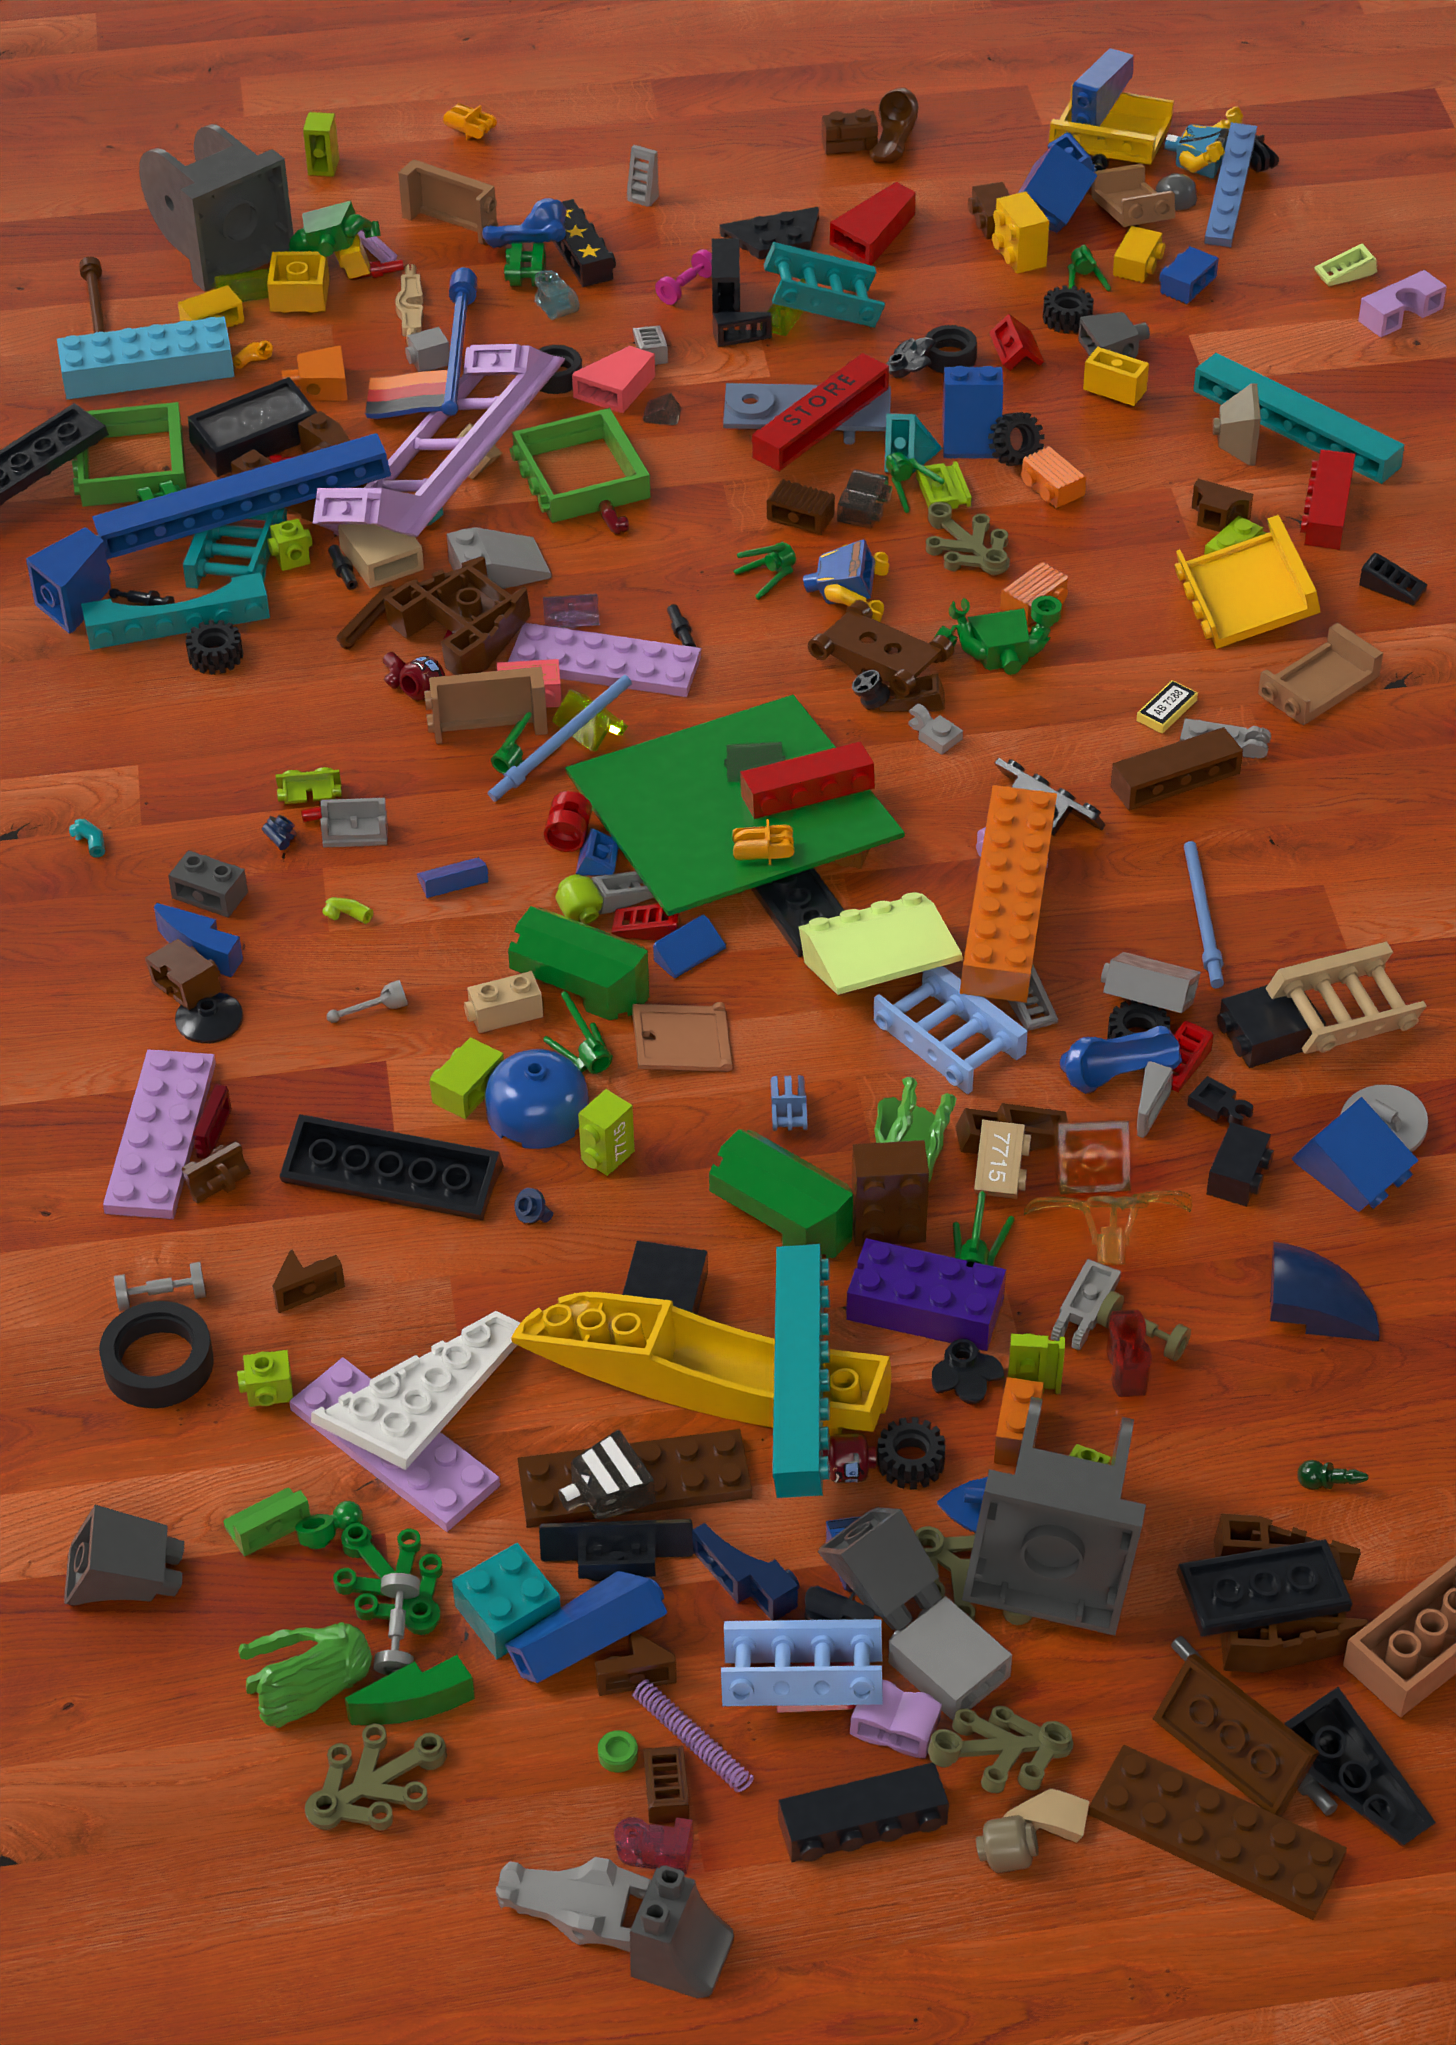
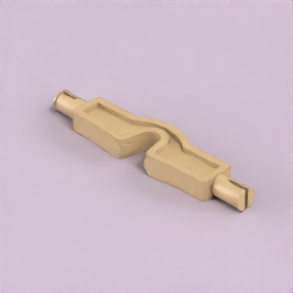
M409 264L405 266V274L401 275V291L395 299L396 314L402 320L403 337L421 332L424 317L420 274H416V266L411 264V271Z

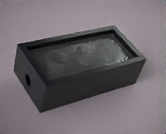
M287 377L188 416L189 441L216 477L232 472L231 462L253 449L267 458L301 444L298 423L317 413V411L291 378Z

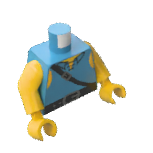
M1236 106L1229 109L1225 114L1228 120L1223 119L1214 126L1191 124L1187 126L1182 137L1168 134L1165 141V150L1177 152V167L1214 179L1222 164L1231 123H1242L1243 114L1240 108Z

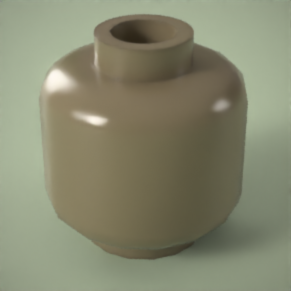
M1020 1815L989 1820L984 1824L983 1836L976 1837L980 1861H988L990 1868L995 1873L1026 1869L1032 1864L1033 1857L1039 1855L1033 1823L1027 1824Z

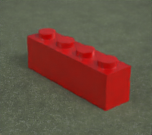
M1320 449L1319 460L1312 461L1303 513L1307 515L1302 516L1300 529L1301 533H1306L1304 545L1340 550L1353 474L1354 453Z
M861 741L740 772L741 796L754 819L875 789L874 762Z

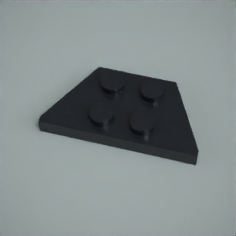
M819 207L791 212L784 211L775 215L757 216L753 219L719 224L720 235L723 238L728 235L733 238H739V247L749 251L757 259L767 257L773 242L811 250L813 237L816 232V223L819 221Z

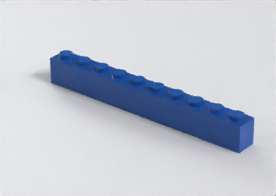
M375 433L92 516L97 534L102 537L106 544L107 550L105 554L106 560L315 499L317 488H352L389 477L391 473L386 451L378 434Z

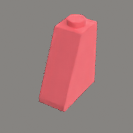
M628 346L575 371L572 374L573 398L624 413L655 377V353Z

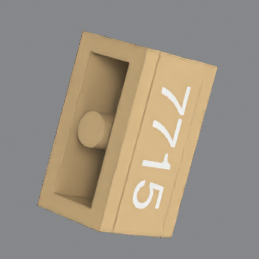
M982 1120L974 1186L975 1194L984 1191L987 1196L1017 1199L1018 1190L1025 1191L1027 1169H1021L1022 1155L1029 1156L1031 1135L1025 1134L1024 1124Z

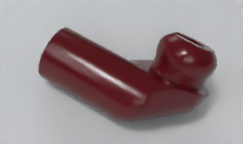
M603 500L600 502L599 511L601 517L611 532L615 534L627 532L629 530L628 518L626 516L617 517L611 501Z
M389 652L383 658L384 665L390 671L384 677V681L390 687L396 689L400 685L399 674L401 668L406 663L394 652Z

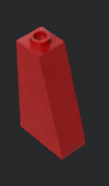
M894 182L830 222V245L863 264L873 265L914 217L916 192L898 182Z

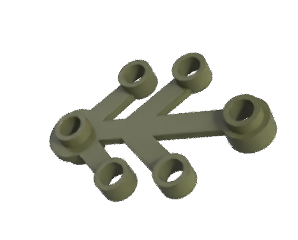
M935 502L929 506L928 521L932 527L936 529L944 528L957 539H942L938 536H931L926 539L925 550L930 555H939L943 550H951V552H947L944 555V567L947 570L956 571L964 565L981 567L983 571L991 575H998L1009 569L1010 560L1007 553L1003 550L1008 545L1009 534L1006 530H993L990 539L992 548L987 549L983 546L985 532L990 528V517L988 515L976 514L973 516V535L971 536L951 519L952 508L949 504ZM955 551L974 553L976 556L961 555L960 553Z
M930 1526L919 1528L915 1534L922 1547H933L930 1549L924 1548L937 1573L938 1564L951 1572L954 1604L963 1612L968 1613L969 1617L975 1621L974 1606L970 1602L962 1601L970 1559H960L952 1554L953 1552L971 1551L972 1553L975 1534L973 1536L944 1537L937 1528ZM938 1577L934 1582L943 1598L945 1597V1587L939 1582ZM1003 1610L1005 1619L1014 1625H1023L1032 1619V1616Z
M1005 1706L994 1707L989 1721L978 1717L970 1709H959L952 1723L953 1729L964 1736H970L976 1732L988 1739L962 1741L960 1736L953 1731L941 1729L932 1734L928 1746V1754L930 1755V1760L939 1767H949L959 1757L1000 1754L992 1766L985 1768L981 1785L990 1793H1001L1005 1788L1008 1773L1021 1753L1037 1751L1031 1763H1025L1021 1766L1017 1778L1018 1783L1023 1788L1037 1790L1042 1784L1045 1774L1044 1770L1052 1758H1064L1071 1753L1073 1739L1070 1729L1060 1722L1048 1721L1039 1727L1015 1715L1011 1709ZM1011 1728H1012L1013 1730H1015V1731H1017V1732H1019V1733H1021V1734H1023V1735H1025V1736H1019V1737H1018V1736H1016V1735L1010 1733L1009 1731H1010Z
M370 1724L362 1732L364 1749L354 1782L340 1790L344 1771L349 1769L353 1762L352 1752L346 1744H334L327 1753L329 1769L323 1789L313 1793L306 1801L305 1814L308 1821L322 1830L336 1827L341 1820L367 1824L376 1830H385L393 1823L392 1808L386 1802L403 1804L411 1810L422 1809L428 1802L427 1788L423 1783L414 1781L408 1783L405 1787L388 1785L387 1783L418 1765L427 1770L437 1769L442 1766L447 1757L444 1740L434 1733H425L416 1740L414 1749L375 1770L380 1751L387 1744V1735L382 1725ZM372 1735L381 1736L377 1741L369 1740V1737ZM426 1746H436L432 1750L424 1749ZM336 1755H346V1758L341 1761L334 1760ZM415 1792L422 1794L418 1799L409 1798ZM360 1798L380 1801L373 1803L369 1808L352 1805L353 1802ZM323 1805H332L327 1810L319 1809ZM377 1813L387 1814L383 1819L374 1818Z

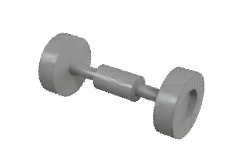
M201 1262L190 1263L191 1278L172 1281V1277L146 1281L147 1285L132 1288L127 1287L125 1274L114 1276L119 1311H125L130 1308L129 1295L148 1292V1296L174 1292V1288L193 1285L195 1299L206 1297Z
M406 1573L387 1574L381 1580L382 1594L396 1598L395 1609L390 1611L388 1637L392 1639L391 1650L377 1652L374 1657V1670L385 1675H389L414 1662V1657L411 1654L399 1651L400 1640L404 1638L406 1611L402 1609L403 1599L414 1598L420 1593V1579Z

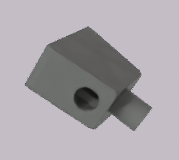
M1122 312L1080 317L1078 340L1089 356L1097 347L1136 358L1139 341L1149 339L1150 336L1147 323L1133 325L1127 315Z

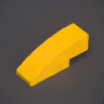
M358 234L349 248L334 252L340 267L345 268L349 279L370 274L369 260Z

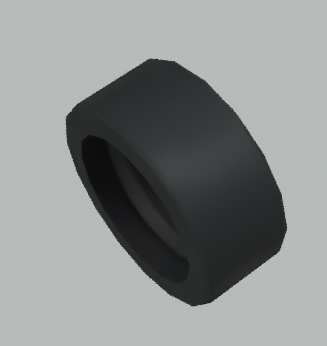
M943 325L927 333L926 337L933 338L936 342L925 355L932 362L928 365L929 368L936 372L944 373V367H973L977 358V338L972 331L961 326ZM943 347H956L962 350L946 352L939 349Z
M549 345L538 349L544 353L565 358L560 367L567 368L564 371L555 372L540 391L548 394H561L573 390L572 374L582 369V358L579 352L565 345Z

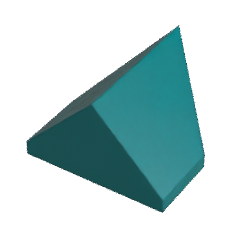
M886 414L884 472H889L886 468V457L889 454L900 452L905 454L908 459L915 458L919 464L924 465L943 449L915 414Z

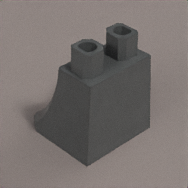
M94 1505L73 1538L69 1548L64 1603L76 1606L105 1600H140L151 1602L156 1594L175 1596L181 1588L183 1573L165 1568V1563L176 1566L179 1564L184 1553V1541L167 1536L168 1525Z
M881 1507L872 1509L823 1544L818 1550L823 1560L839 1574L864 1605L870 1607L874 1611L875 1616H881L883 1621L892 1630L899 1631L913 1620V1617L904 1605L910 1598L913 1597L920 1609L932 1607L942 1599L934 1582L939 1575L902 1509Z
M665 1865L655 1870L630 1930L631 1977L698 1999L708 1997L714 1992L733 1944L734 1933L733 1929L716 1915L703 1900L695 1880L685 1877L681 1870Z

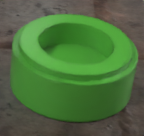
M621 1730L605 1734L598 1743V1759L600 1764L611 1772H624L632 1768L638 1759L636 1739L630 1733Z

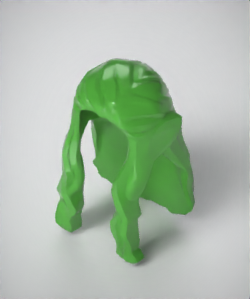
M906 1077L902 1079L904 1085L902 1101L895 1097L884 1098L878 1103V1116L874 1128L876 1143L924 1140L930 1182L935 1162L943 1147V1132L950 1122L949 1116L954 1109L957 1098L948 1093L942 1095L941 1104L934 1115L925 1108L916 1106L917 1097L915 1089L918 1083L916 1079Z
M339 1622L338 1624L319 1629H282L269 1636H262L249 1644H241L239 1646L240 1658L248 1660L259 1654L271 1653L301 1641L311 1640L318 1643L304 1654L268 1665L259 1673L246 1679L247 1694H253L254 1692L259 1694V1716L266 1725L280 1728L290 1721L298 1720L309 1713H313L342 1690L353 1687L354 1684L365 1678L371 1667L372 1654L365 1635L359 1628L351 1624Z

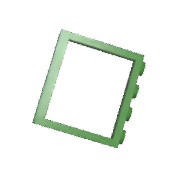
M179 402L86 411L106 426L109 435L105 438L169 432L172 471L90 479L89 452L86 449L75 456L74 459L77 460H72L74 477H78L73 478L74 493L81 496L82 507L138 501L137 489L149 486L152 494L159 493V483L169 480L172 481L173 485L178 484L181 490L187 489Z
M610 408L512 432L513 446L509 448L512 460L519 463L522 478L528 479L531 494L538 497L541 512H546L552 523L599 511V504L603 500H609L613 507L651 498L650 474ZM604 439L625 477L554 495L532 456Z

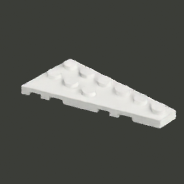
M494 1311L462 1329L461 1335L447 1343L442 1340L431 1347V1352L419 1358L415 1355L370 1380L369 1386L355 1394L349 1391L340 1396L339 1402L327 1409L320 1407L311 1412V1423L406 1470L514 1350L517 1345L512 1343L511 1337L520 1322Z

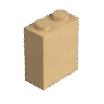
M338 525L341 550L370 588L424 570L422 546L415 537L387 530L377 525Z

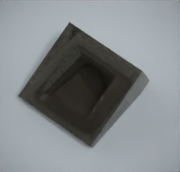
M672 393L665 394L647 402L643 421L645 423L676 425L680 417L681 406Z

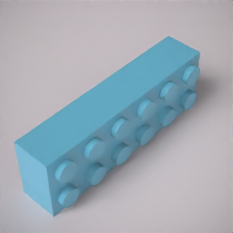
M225 316L208 317L194 321H179L178 323L163 325L154 324L148 327L125 328L118 331L96 332L80 336L70 335L57 339L66 400L235 377Z

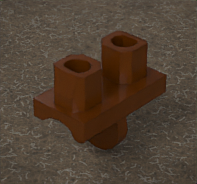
M236 1141L227 1147L220 1145L211 1151L209 1157L198 1163L192 1161L182 1167V1173L190 1194L196 1203L207 1199L222 1189L227 1193L236 1189V1181L251 1174L243 1158L242 1147Z

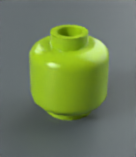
M574 874L562 880L558 885L555 898L565 917L584 924H589L598 918V912L603 906V897L591 878Z

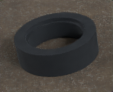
M152 1301L125 1310L107 1326L99 1346V1354L108 1387L119 1399L137 1407L163 1408L181 1403L192 1397L205 1385L213 1369V1350L205 1321L191 1308L176 1302ZM173 1333L183 1337L192 1346L191 1353L186 1362L178 1369L164 1375H137L129 1371L122 1364V1358L126 1349L134 1341L149 1334Z

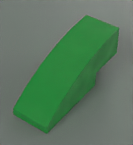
M458 1655L443 1661L423 1673L414 1661L345 1697L348 1720L351 1725L396 1724L423 1719L452 1710L475 1699L473 1677Z

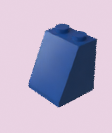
M1054 143L1034 163L1018 193L1027 192L1049 219V230L1058 233L1068 223L1098 175Z
M944 367L942 411L943 458H994L992 453L996 450L989 448V444L993 443V439H988V434L994 433L990 427L992 424H997L995 420L998 417H1002L1003 414L1002 367Z
M86 527L26 558L35 605L69 634L74 632L84 620L81 604L101 600L111 588L109 577L111 570L105 554L107 550L106 544L101 536L95 535Z
M1363 1097L1346 1109L1291 1158L1295 1164L1357 1212H1360L1368 1204L1372 1209L1377 1207L1389 1196L1385 1189L1392 1183L1397 1188L1400 1187L1413 1175L1409 1169L1419 1161Z

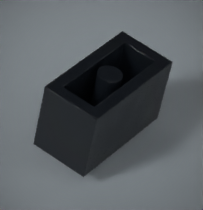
M1231 1122L1209 1171L1206 1194L1247 1207L1252 1194L1258 1195L1264 1178V1175L1261 1174L1262 1169L1269 1170L1272 1163L1274 1150L1269 1149L1271 1134Z

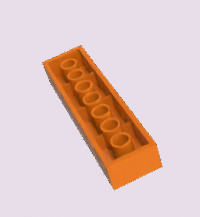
M992 786L963 961L960 994L1027 1003L1057 793L1009 786Z

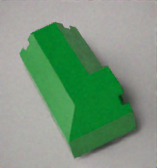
M530 906L518 921L514 931L520 934L518 942L511 941L508 949L510 969L520 973L532 971L535 979L579 995L583 999L586 1012L607 1020L618 1019V1014L627 1012V1016L633 1015L632 1005L645 1004L650 997L648 950L643 946L541 907Z
M738 1129L721 1146L718 1156L723 1159L719 1167L713 1164L709 1171V1191L781 1233L782 1246L820 1244L821 1254H826V1258H836L852 1241L853 1192L848 1184L753 1130L745 1131L744 1129Z

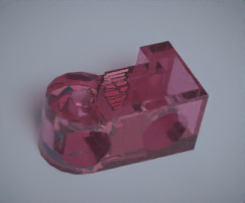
M628 1817L617 1824L614 1830L616 1854L624 1864L654 1870L656 1868L660 1869V1866L665 1865L681 1870L684 1875H687L694 1843L692 1820L676 1818L675 1826L668 1827L654 1824L648 1825L642 1819Z

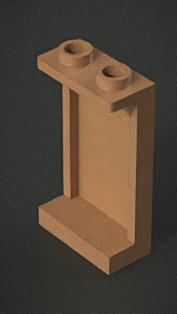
M415 159L398 172L402 218L412 221L419 213L478 232V242L481 244L486 243L482 236L483 228L486 226L498 227L495 186Z
M1142 164L1093 171L1098 176L1091 185V198L1123 227L1175 218L1174 192L1157 193L1145 182V166Z
M1336 623L1329 628L1327 642L1276 675L1267 669L1261 672L1258 695L1304 726L1379 677L1383 652L1341 624Z
M542 667L429 678L430 691H424L426 710L432 709V714H426L428 733H435L436 744L442 743V732L514 725L521 721L527 712L532 713L528 723H534L535 735L548 734Z

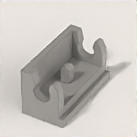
M385 798L321 800L322 818H320L323 848L387 845L388 818Z

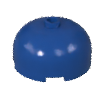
M530 1049L515 1053L503 1060L494 1069L487 1082L485 1104L488 1123L495 1134L501 1139L505 1136L513 1141L522 1143V1148L542 1149L562 1144L575 1136V1130L579 1128L578 1113L589 1104L588 1086L585 1077L573 1061L560 1053L545 1049Z

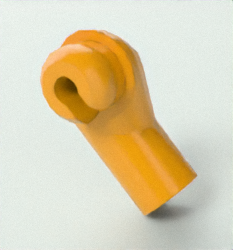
M267 340L250 343L232 358L234 366L242 369L251 361L267 360L272 356L273 345Z

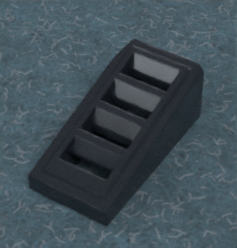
M771 312L713 313V336L717 346L722 347L771 339ZM762 322V330H757V323ZM750 324V330H746V325Z
M1375 552L1363 565L1359 585L1413 606L1426 591L1428 585Z

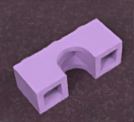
M1420 271L1361 299L1358 321L1381 338L1402 327L1404 311L1414 312L1421 318H1424L1443 309L1447 286L1427 271Z

